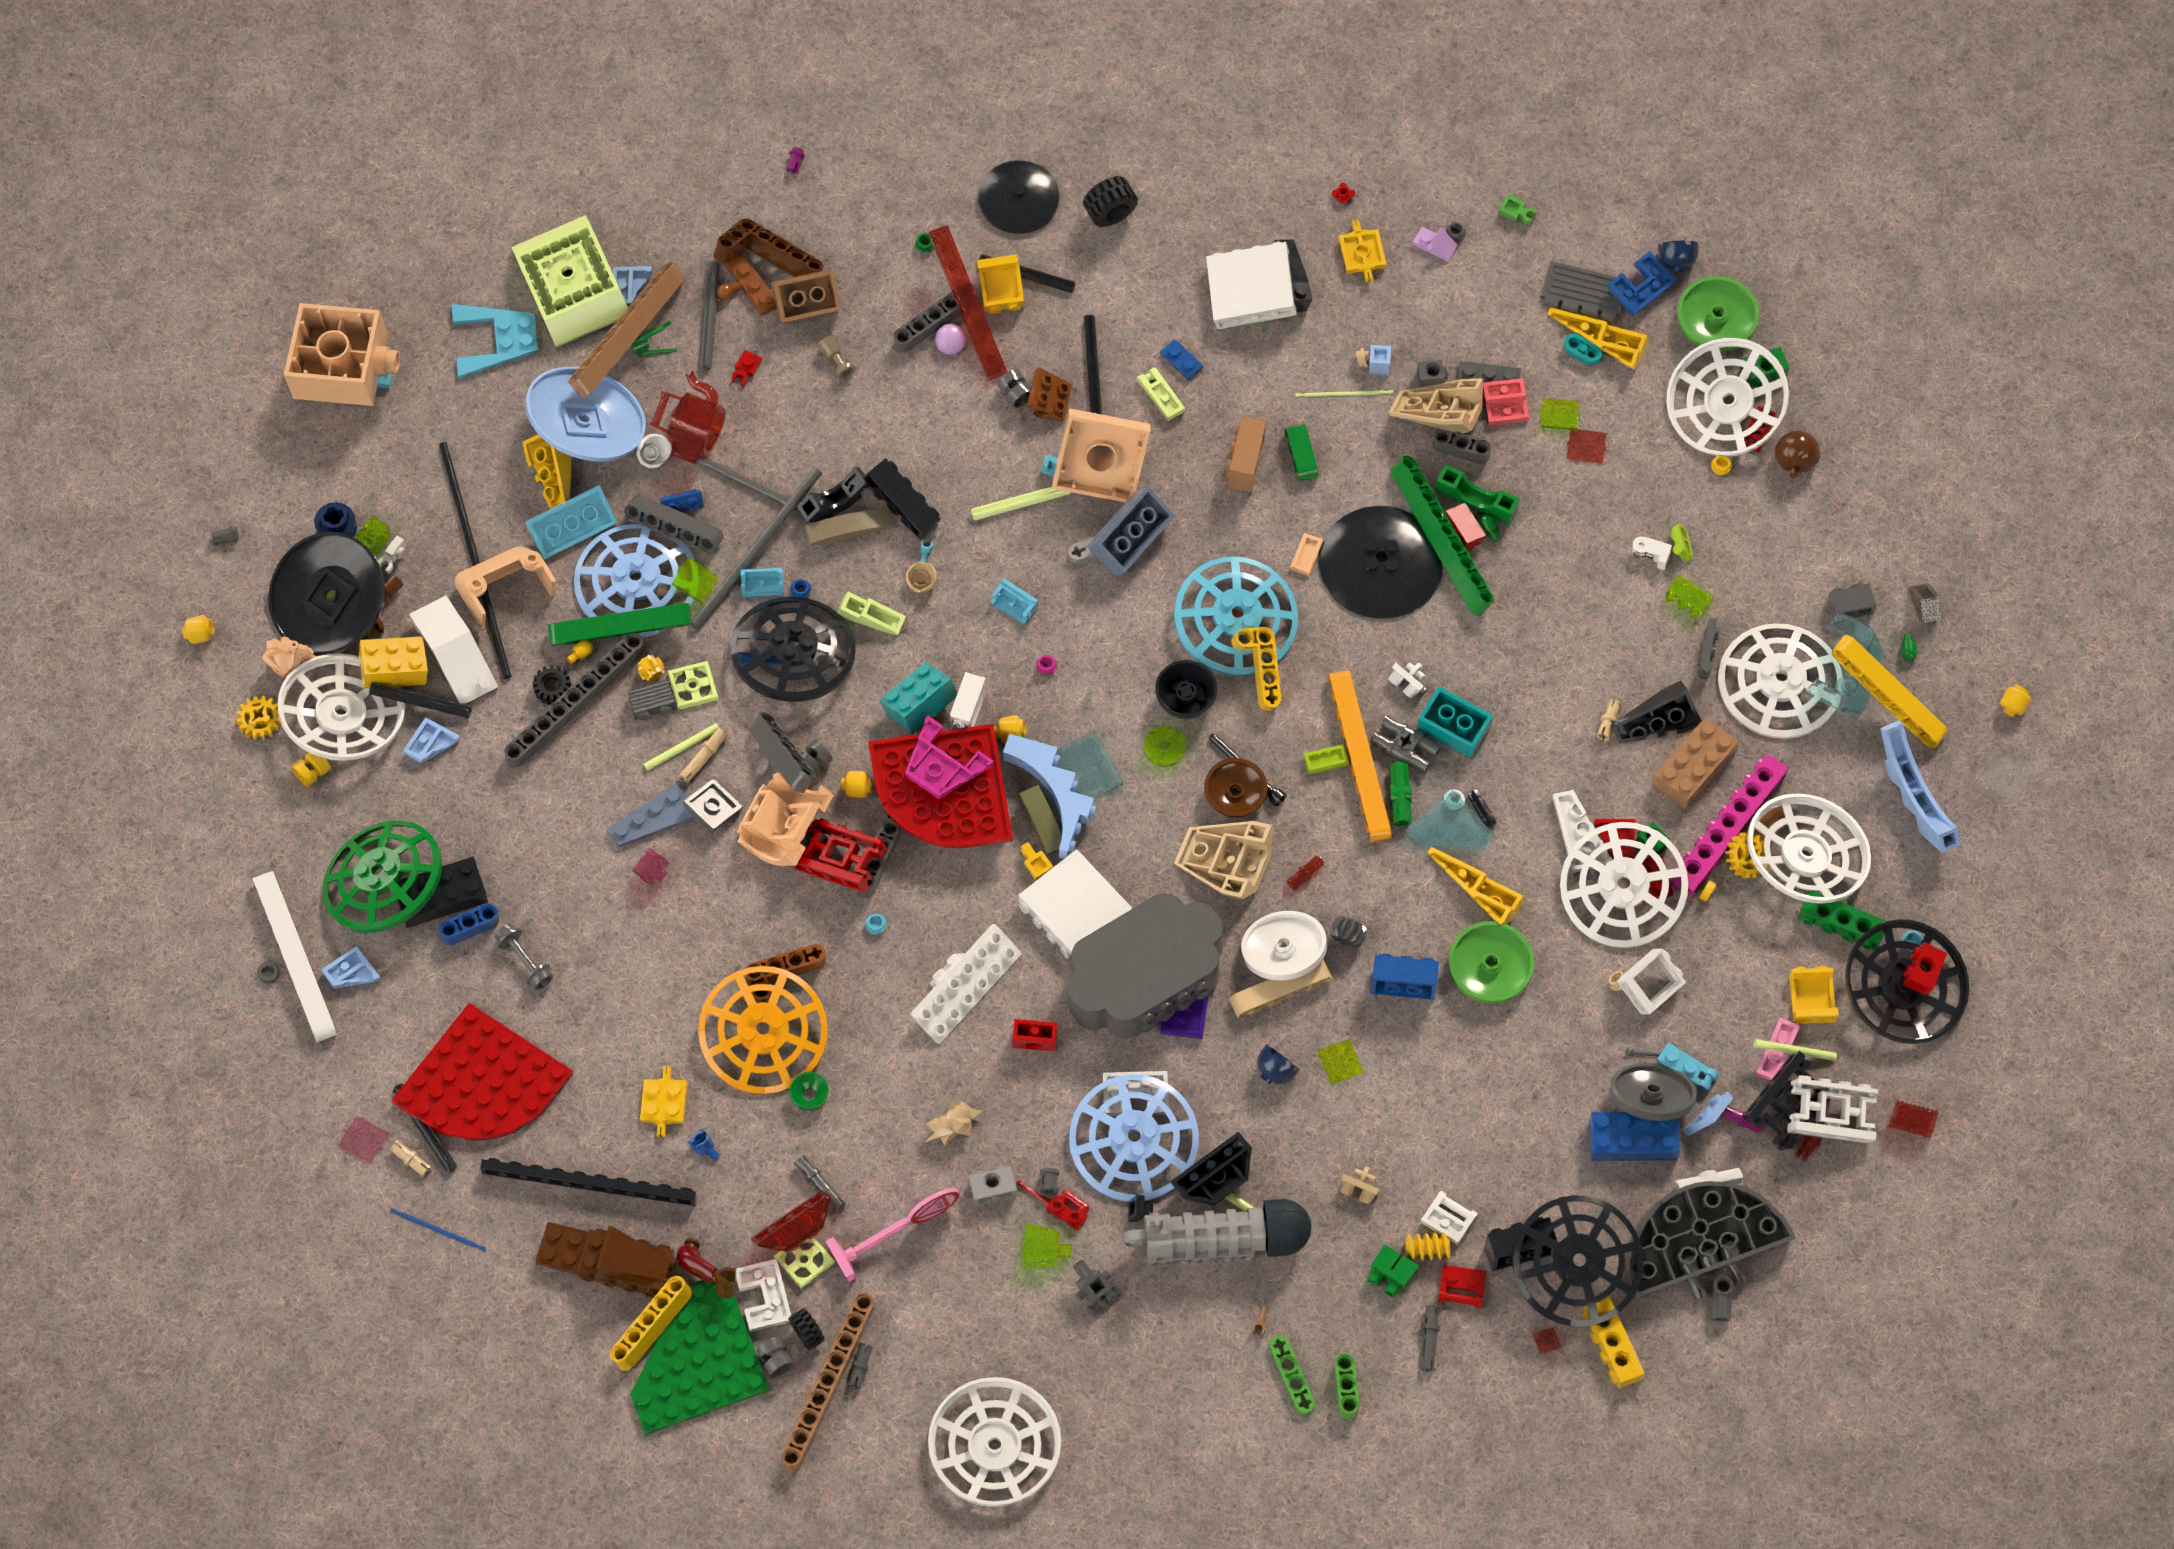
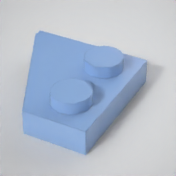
M652 266L613 267V275L627 307L642 292L653 273Z
M425 717L404 748L403 753L422 764L459 742L460 736Z
M357 946L321 969L322 974L334 989L381 980L378 973Z

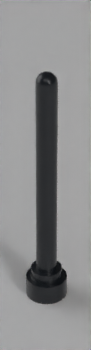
M1216 734L1209 736V740L1229 759L1241 758ZM1267 782L1269 801L1277 807L1279 805L1278 800L1280 799L1283 802L1287 794L1281 789L1273 788Z

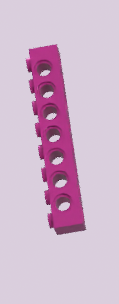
M1769 754L1764 759L1760 758L1757 761L1753 774H1747L1742 782V788L1740 790L1736 789L1731 795L1730 800L1732 801L1728 806L1726 804L1722 806L1718 813V819L1716 821L1712 820L1706 828L1708 832L1704 836L1700 835L1694 844L1696 846L1692 852L1688 851L1683 857L1686 871L1693 869L1697 872L1696 874H1690L1687 871V896L1689 898L1694 896L1725 856V851L1730 849L1727 843L1733 842L1732 837L1738 836L1739 833L1745 830L1757 811L1766 803L1786 777L1789 768ZM1759 777H1765L1768 781H1761ZM1753 792L1756 796L1751 797L1747 793ZM1735 808H1742L1744 812H1738ZM1723 823H1730L1733 827H1725ZM1717 838L1720 840V843H1714L1711 839ZM1699 854H1706L1709 858H1701ZM1681 877L1672 878L1671 886L1681 892Z

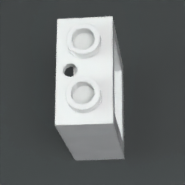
M965 672L950 713V730L973 727L975 725L986 695L984 677Z
M1652 949L1617 980V983L1641 1014H1651L1686 983L1682 977V971L1673 965L1670 961V955L1665 950ZM1655 960L1670 982L1649 1000L1633 978Z

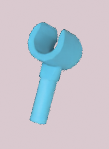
M924 540L921 541V562L926 563L928 554L932 553V541L929 547L924 546Z

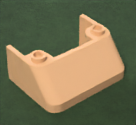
M517 546L457 574L455 587L480 629L485 628L486 612L477 597L486 592L487 584L522 568L528 571H535L550 597L554 596L556 580L538 552L524 546Z

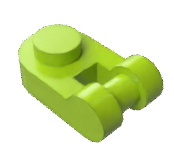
M1679 523L1673 526L1672 532H1670V536L1675 543L1673 552L1680 556L1682 560L1688 562L1693 558V550L1687 530Z

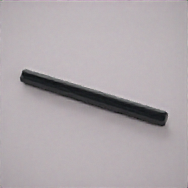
M1091 314L1084 316L1091 413L1102 415L1095 316Z

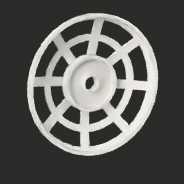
M1740 338L1712 340L1692 350L1675 368L1667 389L1666 403L1668 415L1679 436L1696 450L1714 456L1745 454L1767 442L1781 426L1789 404L1788 380L1778 360L1761 345ZM1737 346L1750 349L1752 352L1747 361L1740 359L1722 360L1719 348ZM1708 351L1712 352L1714 362L1704 367L1695 377L1685 372L1688 365L1696 358ZM1759 355L1764 356L1774 366L1780 379L1771 383L1768 382L1763 372L1754 366ZM1724 366L1743 367V370L1739 377L1727 375ZM1717 369L1719 378L1710 385L1701 381L1708 373ZM1751 372L1761 380L1763 386L1751 389L1746 382ZM1679 379H1682L1690 384L1687 393V408L1674 410L1676 386ZM1783 387V406L1781 414L1777 419L1768 415L1772 404L1771 391ZM1697 388L1705 393L1704 404L1693 407V397ZM1766 394L1763 412L1754 409V398ZM1726 396H1734L1735 400L1732 404L1724 403ZM1708 412L1714 420L1706 429L1699 422L1695 414ZM1748 415L1758 419L1752 427L1742 432L1740 422ZM1690 417L1696 428L1703 433V436L1697 443L1683 433L1676 418ZM1763 422L1774 426L1764 438L1746 447L1744 437L1755 432ZM1720 424H1732L1734 434L1721 435L1715 432ZM1711 438L1721 441L1736 440L1738 450L1716 451L1705 448Z
M1767 624L1744 632L1726 649L1719 666L1718 687L1722 701L1729 713L1747 729L1771 738H1797L1819 729L1835 713L1843 691L1841 667L1839 662L1832 656L1830 647L1812 632L1789 624ZM1773 628L1794 630L1791 639L1769 638L1766 640L1759 631ZM1801 634H1805L1817 641L1829 655L1817 657L1809 647L1799 642ZM1752 635L1757 644L1753 645L1744 654L1742 659L1730 658L1729 656L1734 648L1743 639ZM1777 643L1788 644L1786 653L1774 654L1769 645ZM1760 648L1766 656L1760 664L1748 661L1752 654ZM1796 648L1803 650L1812 660L1801 663L1799 659L1794 657ZM1833 662L1837 674L1836 693L1824 688L1825 673L1822 665ZM1726 665L1738 667L1740 691L1729 696L1725 684ZM1817 667L1819 675L1818 685L1807 680L1806 670ZM1745 669L1757 672L1756 683L1746 686L1744 679ZM1784 674L1787 680L1779 681L1776 675ZM1804 688L1815 692L1812 699L1802 706L1798 696L1803 692ZM1760 690L1763 695L1769 698L1767 706L1760 704L1751 694ZM1823 696L1833 701L1825 714L1810 724L1806 712L1815 706L1820 697ZM1745 698L1752 707L1764 713L1760 725L1746 718L1735 707L1734 703ZM1777 701H1791L1794 707L1793 710H1774ZM1772 716L1778 718L1798 716L1802 725L1801 728L1792 730L1768 728Z
M337 653L317 656L297 666L287 676L279 692L278 715L287 735L307 752L330 760H356L379 752L396 737L404 720L405 703L397 701V706L385 708L381 697L371 695L378 709L366 710L363 700L369 695V689H362L358 694L344 689V683L354 684L363 688L362 680L344 675V664L360 667L359 656ZM335 664V675L323 677L313 683L304 675V673L316 667ZM298 680L305 689L298 699L297 707L284 705L288 690ZM336 683V689L324 694L317 689L325 684ZM310 694L318 700L316 709L303 708L305 700ZM344 710L346 711V713L344 715H339L335 711ZM284 713L297 715L298 722L306 735L298 738L288 727ZM398 714L397 722L391 735L386 740L377 736L383 726L385 716ZM303 716L315 717L320 726L311 731L305 723ZM378 717L377 724L372 731L362 726L366 718ZM326 731L337 735V743L324 740L319 736ZM357 732L364 737L358 741L346 743V735ZM314 740L324 746L338 748V754L320 751L307 745V743ZM368 741L378 745L367 751L355 754H347L346 748L358 747Z
M1788 794L1776 797L1766 802L1757 811L1748 829V849L1757 870L1772 886L1795 899L1821 904L1843 900L1857 891L1868 875L1871 853L1864 832L1846 811L1823 798L1807 794ZM1790 804L1809 805L1822 809L1823 812L1818 820L1807 816H1793ZM1782 806L1785 818L1775 822L1769 829L1759 822L1767 812ZM1830 815L1842 821L1855 838L1843 842L1837 832L1826 824ZM1796 823H1805L1815 827L1812 832L1798 830ZM1788 825L1790 834L1785 840L1775 834L1779 828ZM1755 828L1765 836L1763 846L1765 857L1757 856L1753 847ZM1822 830L1833 838L1836 842L1835 845L1829 846L1825 839L1820 836ZM1770 841L1781 847L1780 856H1771ZM1859 846L1862 856L1860 873L1848 870L1849 854L1847 849ZM1802 851L1809 852L1811 856H1805ZM1841 853V868L1830 864L1832 854ZM1785 863L1792 871L1790 878L1783 874L1775 864ZM1762 865H1770L1776 875L1787 882L1786 886L1776 881ZM1825 871L1836 874L1837 877L1824 884L1820 875ZM1800 875L1811 877L1815 885H1805L1797 881ZM1844 877L1856 880L1854 886L1843 894L1833 896L1829 891L1830 888L1841 882ZM1797 887L1807 891H1820L1824 897L1800 894L1793 891V889Z
M1611 823L1587 833L1571 849L1561 872V897L1565 911L1571 921L1582 933L1592 940L1617 948L1639 947L1662 937L1679 919L1687 899V871L1676 847L1660 832L1637 823ZM1616 828L1638 829L1651 834L1645 844L1634 840H1619ZM1608 830L1611 842L1598 847L1590 856L1579 851L1581 846L1590 838ZM1658 840L1662 841L1669 848L1679 868L1666 870L1662 859L1652 850ZM1620 846H1632L1641 850L1635 859L1622 856ZM1612 848L1614 860L1606 865L1595 860L1602 852ZM1648 854L1657 863L1660 871L1647 873L1642 863ZM1573 858H1576L1584 863L1580 873V888L1567 892L1568 870ZM1589 867L1600 872L1598 884L1586 886V876ZM1681 877V895L1674 911L1665 905L1664 902L1668 894L1669 878ZM1621 878H1627L1630 881V886L1622 889L1618 886V881ZM1662 880V891L1659 899L1648 893L1651 881ZM1600 892L1602 898L1606 901L1600 912L1593 906L1588 895ZM1582 897L1587 909L1596 917L1590 928L1586 927L1576 916L1569 900ZM1643 900L1653 906L1645 915L1636 918L1634 907ZM1615 907L1625 909L1628 920H1616L1607 916L1611 909ZM1658 911L1669 917V920L1657 931L1640 938L1638 925L1650 920ZM1603 922L1615 927H1629L1632 940H1614L1597 934Z
M982 1378L957 1388L940 1404L933 1416L929 1429V1455L939 1479L958 1497L981 1506H1008L1031 1497L1051 1478L1060 1457V1427L1051 1406L1031 1387L1008 1378ZM984 1387H1006L1013 1389L1008 1402L1002 1400L981 1402L977 1389ZM1021 1393L1034 1400L1045 1412L1047 1418L1035 1423L1025 1410L1017 1406ZM969 1394L973 1406L962 1412L955 1423L942 1418L952 1403L961 1396ZM996 1407L1004 1408L1005 1411L1002 1419H988L984 1409ZM976 1412L980 1423L972 1431L960 1427L969 1416ZM1013 1413L1022 1417L1029 1427L1018 1431L1010 1423ZM938 1426L950 1432L948 1442L950 1458L940 1461L937 1460L935 1449ZM1050 1426L1053 1430L1055 1443L1052 1461L1039 1457L1041 1452L1039 1432ZM957 1435L968 1440V1452L956 1455L955 1440ZM1031 1435L1034 1437L1033 1455L1021 1451V1440ZM992 1440H998L1001 1443V1447L993 1450L988 1444ZM973 1460L980 1467L976 1478L968 1474L961 1466V1463ZM1017 1460L1029 1463L1020 1475L1015 1478L1013 1477L1009 1467ZM954 1466L965 1480L973 1484L968 1495L952 1485L941 1469ZM1035 1466L1048 1469L1045 1476L1036 1486L1028 1492L1021 1494L1017 1484L1028 1477ZM989 1471H1001L1005 1482L988 1483L984 1482ZM981 1488L992 1490L1009 1488L1013 1496L1012 1499L1002 1501H987L977 1499L976 1497Z

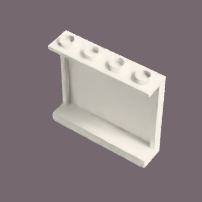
M1275 242L1271 245L1254 246L1244 250L1236 249L1228 253H1215L1211 256H1206L1213 320L1217 329L1297 315L1293 299L1288 257L1289 250L1286 242Z
M1077 849L1020 893L1018 904L1023 913H1029L1033 917L1032 921L1037 928H1043L1047 932L1046 936L1053 944L1057 943L1061 947L1060 951L1067 959L1071 958L1072 949L1079 940L1133 909Z

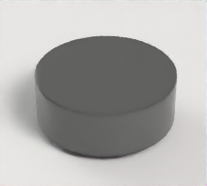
M264 962L259 966L257 974L263 983L269 984L278 979L279 969L273 962Z

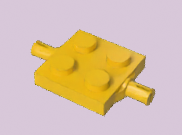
M1352 220L1351 223L1354 231L1349 234L1339 235L1338 237L1346 274L1363 272L1365 282L1369 283L1370 281L1371 283L1374 281L1371 271L1386 268L1379 230H1361L1360 220Z
M670 1066L663 1067L662 1079H644L640 1121L658 1125L656 1136H662V1138L666 1137L667 1125L684 1124L688 1083L687 1080L671 1079L672 1067Z

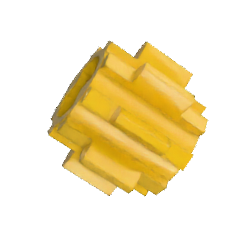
M647 655L638 663V673L643 680L647 679L649 683L655 682L664 675V664L659 657L655 658L654 655Z

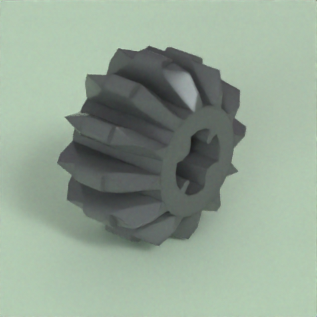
M1340 916L1336 917L1333 921L1330 936L1335 941L1346 946L1360 947L1366 938L1367 928L1356 920Z

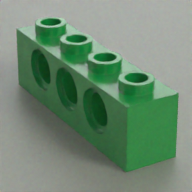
M1809 891L1807 894L1812 897H1824L1816 891ZM1804 901L1798 916L1804 924L1819 926L1824 932L1841 935V938L1848 942H1857L1864 934L1858 928L1862 927L1868 931L1877 924L1886 922L1884 919L1840 901L1822 904ZM1823 911L1827 913V916H1821L1818 912ZM1843 919L1847 924H1840L1838 920ZM1884 931L1871 936L1861 946L1867 950L1877 949L1884 936Z

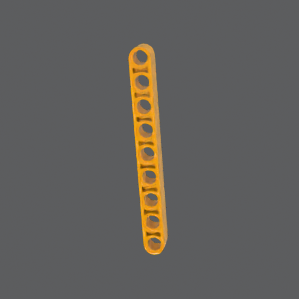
M1350 671L1328 674V682L1332 685L1330 690L1333 701H1336L1337 708L1335 709L1338 720H1341L1340 729L1343 739L1346 740L1347 756L1351 759L1350 768L1352 775L1356 779L1357 795H1360L1361 798L1359 803L1362 814H1365L1366 820L1364 822L1367 833H1370L1371 838L1369 841L1371 843L1391 839V829Z

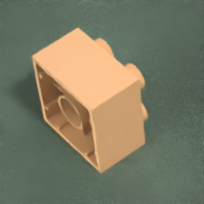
M300 303L284 377L293 399L366 406L374 405L380 375L387 376L389 373H397L400 366L399 351L386 347L389 334L380 310Z

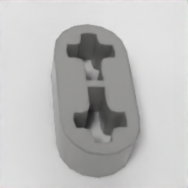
M1094 537L1070 546L1068 557L1071 562L1079 564L1096 558L1086 547ZM1075 550L1081 552L1080 557L1074 555Z

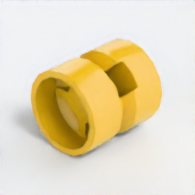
M308 753L305 755V760L300 759L291 766V769L295 776L308 788L317 781V776L322 777L330 771L331 766L326 758Z

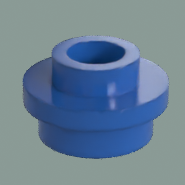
M804 579L794 581L790 588L792 596L807 598L811 593L810 583ZM800 587H803L805 589L803 592L797 591V589Z

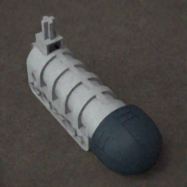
M1288 1199L1263 1200V1208H1248L1244 1212L1226 1209V1213L1214 1214L1213 1211H1204L1203 1215H1192V1212L1182 1213V1216L1170 1217V1214L1159 1213L1144 1215V1229L1124 1232V1243L1130 1247L1146 1246L1148 1267L1175 1266L1177 1263H1182V1265L1218 1263L1219 1260H1226V1262L1247 1261L1254 1258L1255 1251L1266 1250L1267 1257L1286 1256L1300 1251L1310 1238L1312 1226L1308 1213L1300 1204Z

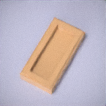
M1304 533L1291 563L1290 570L1310 576L1324 539Z

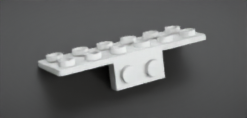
M992 924L966 953H955L948 958V964L943 969H939L933 975L934 979L929 983L933 989L910 1015L936 1043L940 1044L1020 957L1021 951L996 924Z

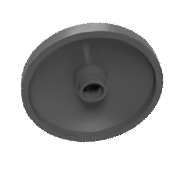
M1639 1063L1626 1066L1614 1074L1611 1079L1610 1096L1619 1108L1633 1116L1647 1120L1666 1121L1688 1114L1695 1106L1697 1090L1692 1080L1680 1071L1660 1064Z

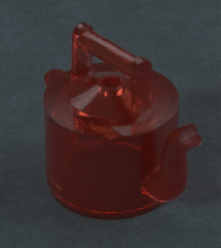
M692 371L690 375L685 373L687 381L692 388L703 393L706 399L689 392L680 397L662 391L659 404L649 425L667 433L668 441L673 443L670 456H675L695 464L699 454L708 455L714 448L725 422L726 410L721 405H718L719 397L715 388L707 383L698 381L694 371ZM672 397L680 401L671 412L669 428L666 429L659 426L668 400Z

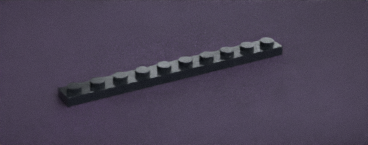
M496 1158L482 1159L480 1166L481 1173L485 1175L696 1206L697 1201L696 1192L687 1187L676 1189L667 1184L656 1186L650 1185L646 1181H638L636 1183L621 1177L610 1179L601 1174L590 1176L581 1171L570 1173L565 1172L561 1168L544 1169L542 1166L535 1164L524 1166L516 1161L505 1163Z

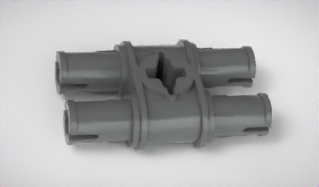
M1386 715L1381 723V727L1394 733L1396 738L1390 740L1375 732L1370 743L1384 750L1386 756H1391L1400 762L1407 763L1425 774L1430 766V762L1416 755L1415 750L1420 748L1436 757L1441 749V745L1426 738L1424 732L1421 733L1408 726V723L1402 724ZM1408 740H1410L1409 744H1406L1402 748V743L1405 744L1406 742H1408Z

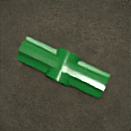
M1395 762L1390 764L1391 785L1389 787L1393 825L1408 826L1412 822V787L1409 785L1408 764Z

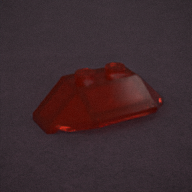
M819 1191L816 1195L810 1197L751 1237L750 1240L762 1248L783 1252L796 1250L806 1239L814 1238L818 1231L823 1229L831 1197L824 1191Z

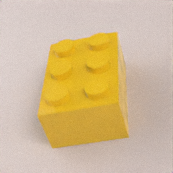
M423 637L360 640L359 662L363 689H369L373 682L390 687L426 685L428 669Z

